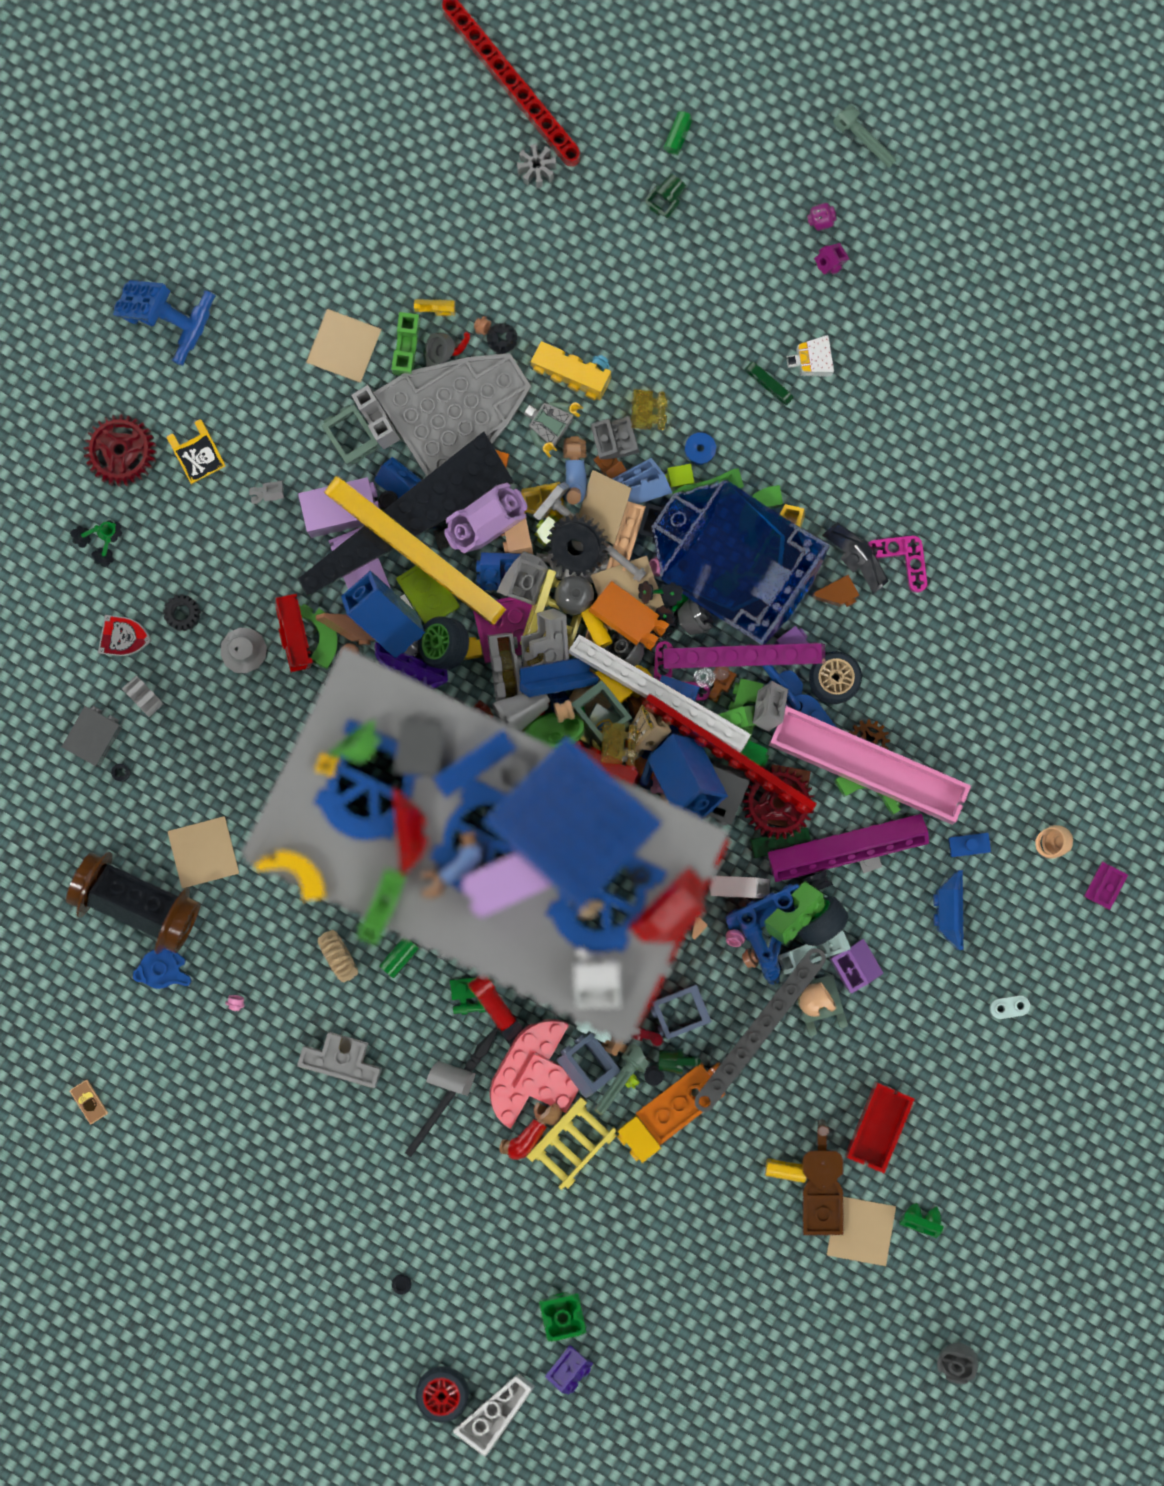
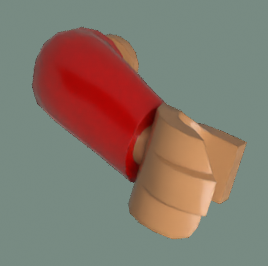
M536 1103L534 1115L537 1120H533L517 1138H513L511 1141L502 1140L499 1146L500 1153L509 1155V1158L513 1160L525 1158L547 1129L545 1125H555L560 1121L562 1111L559 1105L554 1103L546 1109V1106Z

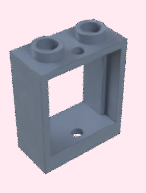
M696 984L655 1000L652 1003L653 1006L650 1007L653 1017H658L661 1024L657 1026L662 1037L665 1036L667 1040L711 1022ZM691 993L701 1020L669 1033L659 1005Z
M593 1033L586 1037L584 1034L574 1040L575 1045L573 1047L568 1045L561 1051L562 1056L557 1059L558 1063L585 1098L595 1093L621 1071L599 1041L594 1038ZM584 1045L605 1071L593 1082L590 1081L571 1056Z

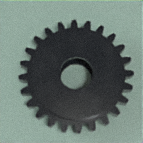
M576 513L574 518L569 514L566 518L563 516L559 519L560 522H555V527L549 530L552 534L547 536V539L551 541L546 546L551 547L548 554H553L551 561L556 560L558 562L556 567L561 565L563 567L562 572L567 569L569 570V575L576 572V576H580L582 572L586 576L589 571L593 573L596 571V568L599 569L602 566L601 563L606 560L604 556L609 553L605 550L609 547V544L604 542L608 536L602 535L605 529L598 528L600 523L594 524L593 517L587 520L586 514L580 518L579 513ZM572 539H577L582 543L583 551L574 548Z

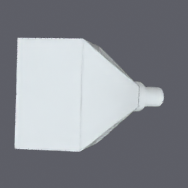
M580 948L577 955L584 961L575 965L577 1008L621 1007L619 964L606 956L589 954L584 948Z

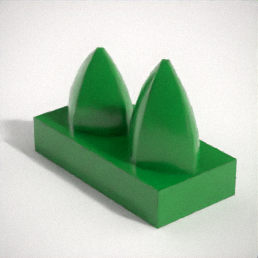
M918 1203L912 1204L902 1215L899 1225L934 1238H938L942 1234L944 1227L941 1225V1214L937 1206L932 1208L925 1218H922V1212Z

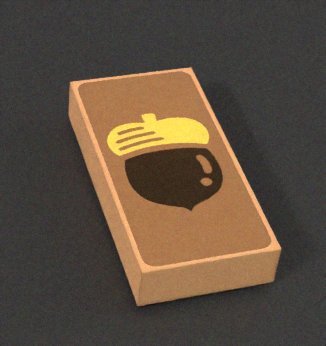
M88 1080L70 1090L90 1125L108 1114V1111Z

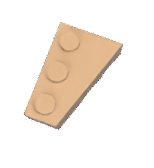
M526 518L501 535L506 536V542H503L505 553L521 554L525 551L533 554Z

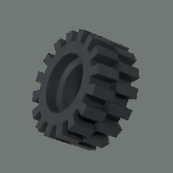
M180 594V596L175 595L174 598L168 599V603H165V609H163L164 619L173 629L187 631V629L191 630L194 625L198 624L197 621L200 620L199 614L201 610L191 597ZM177 607H188L189 616L185 620H178L175 617Z

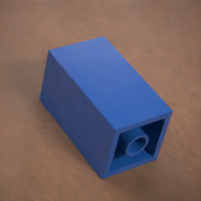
M371 570L341 596L347 615L395 658L403 654L412 643L418 641L425 633L418 613Z
M672 734L647 759L669 804L702 820L728 796L704 748L699 746L695 739Z

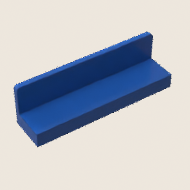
M391 457L381 466L374 481L386 491L395 492L399 499L418 484L421 479L395 458Z
M578 658L524 667L520 669L519 691L530 698L596 685L598 683V676L590 672V665Z
M502 730L434 777L433 780L447 799L517 749L506 735L505 730Z

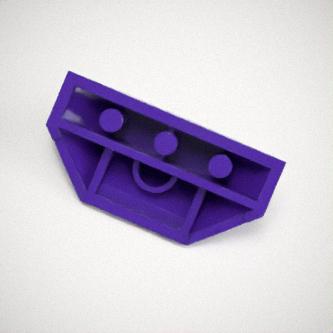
M378 642L374 644L375 657L378 664L432 690L448 682L447 670L430 667L422 659L406 653L400 654L395 658Z

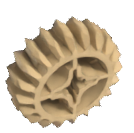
M327 931L318 937V944L325 959L341 982L349 981L358 975V968L354 959L336 931Z

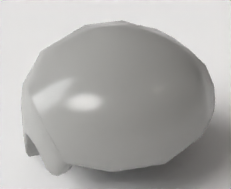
M506 758L497 768V782L503 789L513 791L528 776L529 766L521 758Z

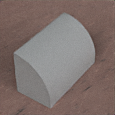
M438 1061L430 1070L426 1082L468 1096L476 1073Z

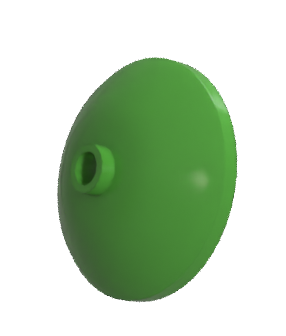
M555 712L535 718L527 725L524 734L556 748L566 737L575 744L584 733V723L575 714V719H565L563 722L558 723Z

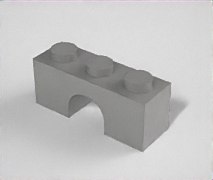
M367 385L351 396L368 421V427L374 438L383 449H386L401 439L373 393L374 391Z

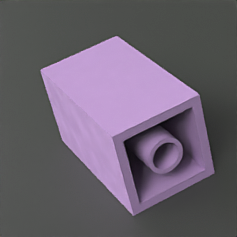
M368 477L346 482L381 510L378 501H375V498L378 497L374 482L370 483ZM327 487L298 493L306 530L311 538L365 526L324 493Z
M518 853L462 878L464 883L461 884L465 895H470L473 901L470 907L474 915H479L480 918L489 916L553 886Z

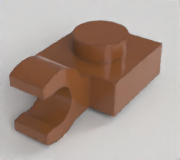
M718 667L710 681V684L714 687L709 693V700L717 703L722 691L728 693L737 678V674L724 667Z

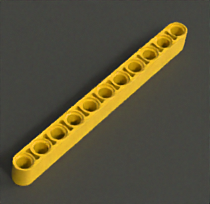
M335 476L325 489L324 493L486 621L495 625L506 609L341 478Z

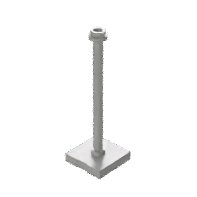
M565 482L557 485L533 516L541 520L551 510H557L565 518L569 514L574 518V514L564 507L560 500L570 486ZM610 544L605 549L609 552L610 556L634 575V580L639 582L645 576L644 568L639 570Z

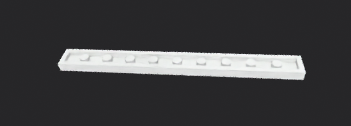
M581 635L577 637L569 649V654L639 695L646 697L651 693L738 752L742 751L751 734Z

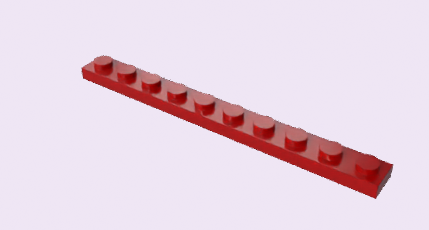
M651 693L645 697L642 705L645 706L649 713L662 717L663 722L668 725H674L681 734L692 737L699 746L707 747L714 756L728 761L732 768L745 772L746 777L751 780H757L764 789L775 792L782 801L793 804L797 811L809 814L814 810L817 803Z

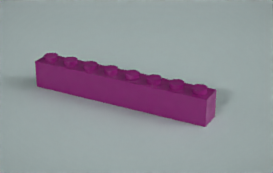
M825 644L663 649L664 669L825 664Z
M922 814L911 815L906 818L891 820L887 823L872 825L867 828L852 830L847 833L819 840L816 839L783 849H776L768 852L769 865L776 883L929 844V834Z

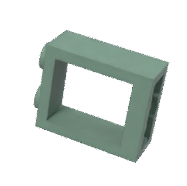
M355 405L343 407L340 410V414L335 417L332 415L323 421L324 424L321 425L348 468L381 447ZM354 414L371 440L346 455L330 431V428Z
M602 680L571 704L574 714L582 719L584 728L598 745L602 742L608 743L615 737L613 735L614 732L617 730L622 732L630 725L628 721L632 717ZM601 692L622 717L620 721L603 734L600 733L581 709Z

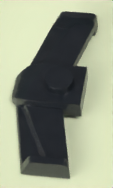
M838 522L822 535L846 552L840 559L853 573L860 568L872 594H875L888 582L873 552V548L867 541H863Z

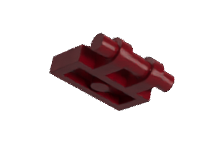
M638 1027L640 1030L639 1034L632 1033L631 1038L642 1041L643 1038L649 1039L654 1046H660L663 1043V1038L660 1034L642 1027Z

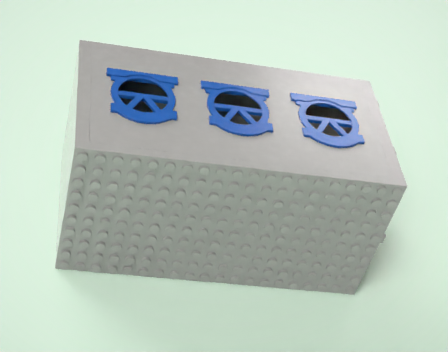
M343 647L241 855L246 857L244 861L254 866L255 862H261V857L273 856V859L277 860L276 851H288L304 856L318 868L324 879L327 898L322 899L330 903L341 904L340 907L351 913H361L359 917L364 919L377 893L386 867L400 873L394 808L383 816L379 815L378 792L393 799V789L343 766L348 759L341 756H333L339 759V764L336 765L333 777H328L325 773H317L315 766L321 753H326L329 757H332L329 755V751L357 728L374 718L376 722L374 732L381 739L375 745V748L384 749L396 757L400 720H405V717L418 718V722L426 723L427 719L439 720V724L444 725L439 774L502 730H505L506 735L517 749L506 758L518 757L523 759L529 766L528 775L555 748ZM506 758L447 799L435 784L434 777L404 775L405 781L402 794L422 809V813H426L427 826H423L424 835H428L429 848H425L426 853L406 876L405 885L386 930L399 931L398 936L409 941L418 940L417 945L427 950L436 949L438 950L437 955L445 959L455 958L457 959L456 964L466 969L476 968V974L485 978L492 976L496 978L495 983L505 988L511 985L515 987L514 992L524 997L529 994L535 997L534 1002L542 1006L548 1003L554 1006L553 1011L563 1016L565 1013L572 1015L573 1021L581 1025L587 1022L591 1024L592 1030L602 1035L605 1031L610 1034L612 1040L623 1044V1041L629 1042L632 1033L639 1034L640 1030L638 1027L652 1005L665 976H668L672 967L671 963L686 932L674 944L641 942L628 926L688 866L703 881V893L705 894L711 880L714 879L719 869L717 867L730 840L726 839L728 832L611 776L662 823L623 865L630 873L635 868L642 867L650 874L649 882L646 885L636 886L637 897L635 906L600 890L592 900H601L604 904L602 908L603 931H592L576 921L575 917L579 915L580 910L576 906L570 908L569 900L552 886L489 916L480 918L479 915H474L470 907L473 901L470 895H465L461 884L464 883L462 878L472 874L471 872L448 885L445 884L443 894L438 898L432 899L423 897L422 891L431 888L434 884V879L425 881L421 877V873L434 872L439 875V871L458 858L459 851L454 852L453 834L455 830L464 834L475 833L477 835L475 841L478 842V846H482L485 843L486 867L495 863L494 848L510 856L517 853L509 845L459 822L461 817L470 809L482 804L499 805L512 792L503 789L497 782L496 777L498 766ZM339 774L359 782L358 785L348 792L338 796L337 781ZM369 788L371 818L361 819L351 815L343 805ZM288 869L266 871L272 875L282 876L283 880L293 885L301 886L299 878ZM640 871L635 872L636 878L634 880L637 883L639 881L643 883L646 874L643 871L641 873ZM610 904L630 914L625 922L614 929L611 926ZM580 948H584L589 954L606 956L619 964L621 1007L577 1008L575 965L584 961L577 955Z

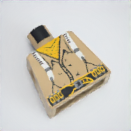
M643 705L629 729L634 739L630 749L635 753H640L642 749L654 751L671 733L669 725L662 721V717L649 713Z

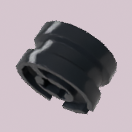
M827 870L801 880L802 884L806 882L818 891L833 885L832 881L828 879L829 874Z

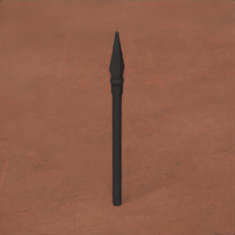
M497 1027L476 1046L475 1052L470 1056L471 1059L466 1063L464 1070L473 1071L478 1065L477 1063H480L481 1059L488 1053L497 1034ZM448 1090L406 1150V1155L412 1157L456 1092Z

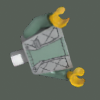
M565 402L544 403L540 410L529 405L524 415L532 419L529 429L534 445L545 452L550 458L549 451H557L555 446L573 421V415L580 417V414L576 411L580 408L583 409V407L576 402L572 404Z

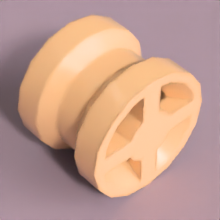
M566 700L562 704H554L558 723L563 722L565 719H575L570 700Z

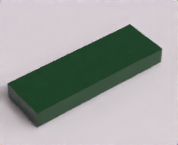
M809 828L800 829V833L793 830V837L788 832L786 839H783L782 834L779 835L778 840L775 839V834L771 838L763 836L750 839L753 857L768 856V852L776 849L811 842Z

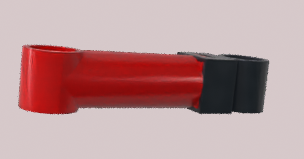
M479 975L469 982L468 986L511 1047L517 1035L523 1030V1027L499 995L491 980Z

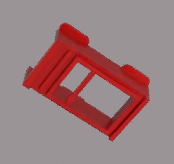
M297 593L275 598V609L280 626L278 632L282 649L286 651L290 673L310 669L313 663L312 658H309V645L298 599H296Z

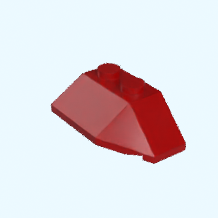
M394 789L393 800L400 874L407 876L426 853L425 848H429L428 835H424L423 826H427L426 813H422V809L399 790Z
M688 866L628 928L641 942L674 944L704 914L703 881Z

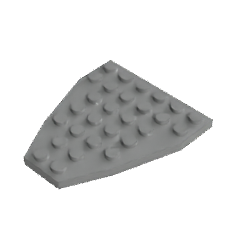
M508 353L466 357L412 370V374L404 373L373 393L424 474L428 476L483 431L493 444L509 425L529 392L531 385L512 355Z

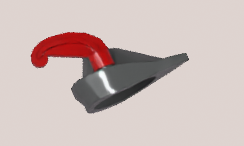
M440 332L431 334L426 343V367L445 363L452 355L457 356L461 354L470 340V333H464L465 338L457 348H455L453 338L448 334Z

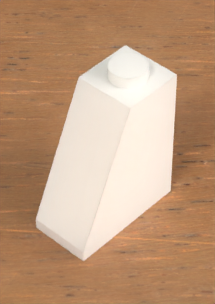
M715 876L709 884L711 896L764 899L766 895L770 894V879Z

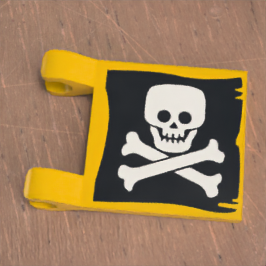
M201 419L195 421V426L200 435L184 444L179 445L174 434L167 436V440L191 484L226 467Z

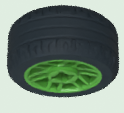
M443 616L434 617L427 621L423 626L425 633L418 640V650L421 659L430 667L444 670L453 669L460 665L469 649V635L466 627L456 619Z

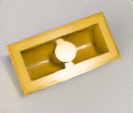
M588 608L581 615L594 643L601 648H605L613 643L604 622L590 613V608Z
M767 1159L765 1176L805 1183L806 1176L803 1174V1164Z

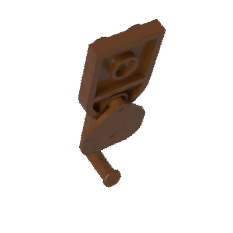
M820 1119L817 1123L818 1150L808 1151L803 1157V1174L808 1178L803 1188V1235H844L843 1190L837 1180L843 1174V1157L838 1151L827 1150L829 1128L824 1119Z

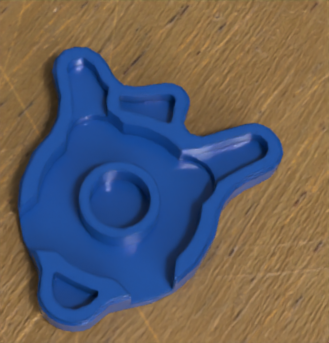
M164 949L159 954H156L155 950L148 952L144 955L138 968L133 972V979L136 982H142L154 989L166 988L172 984L189 986L192 982L189 975L180 971V967L186 963V959L179 953H173L167 949Z

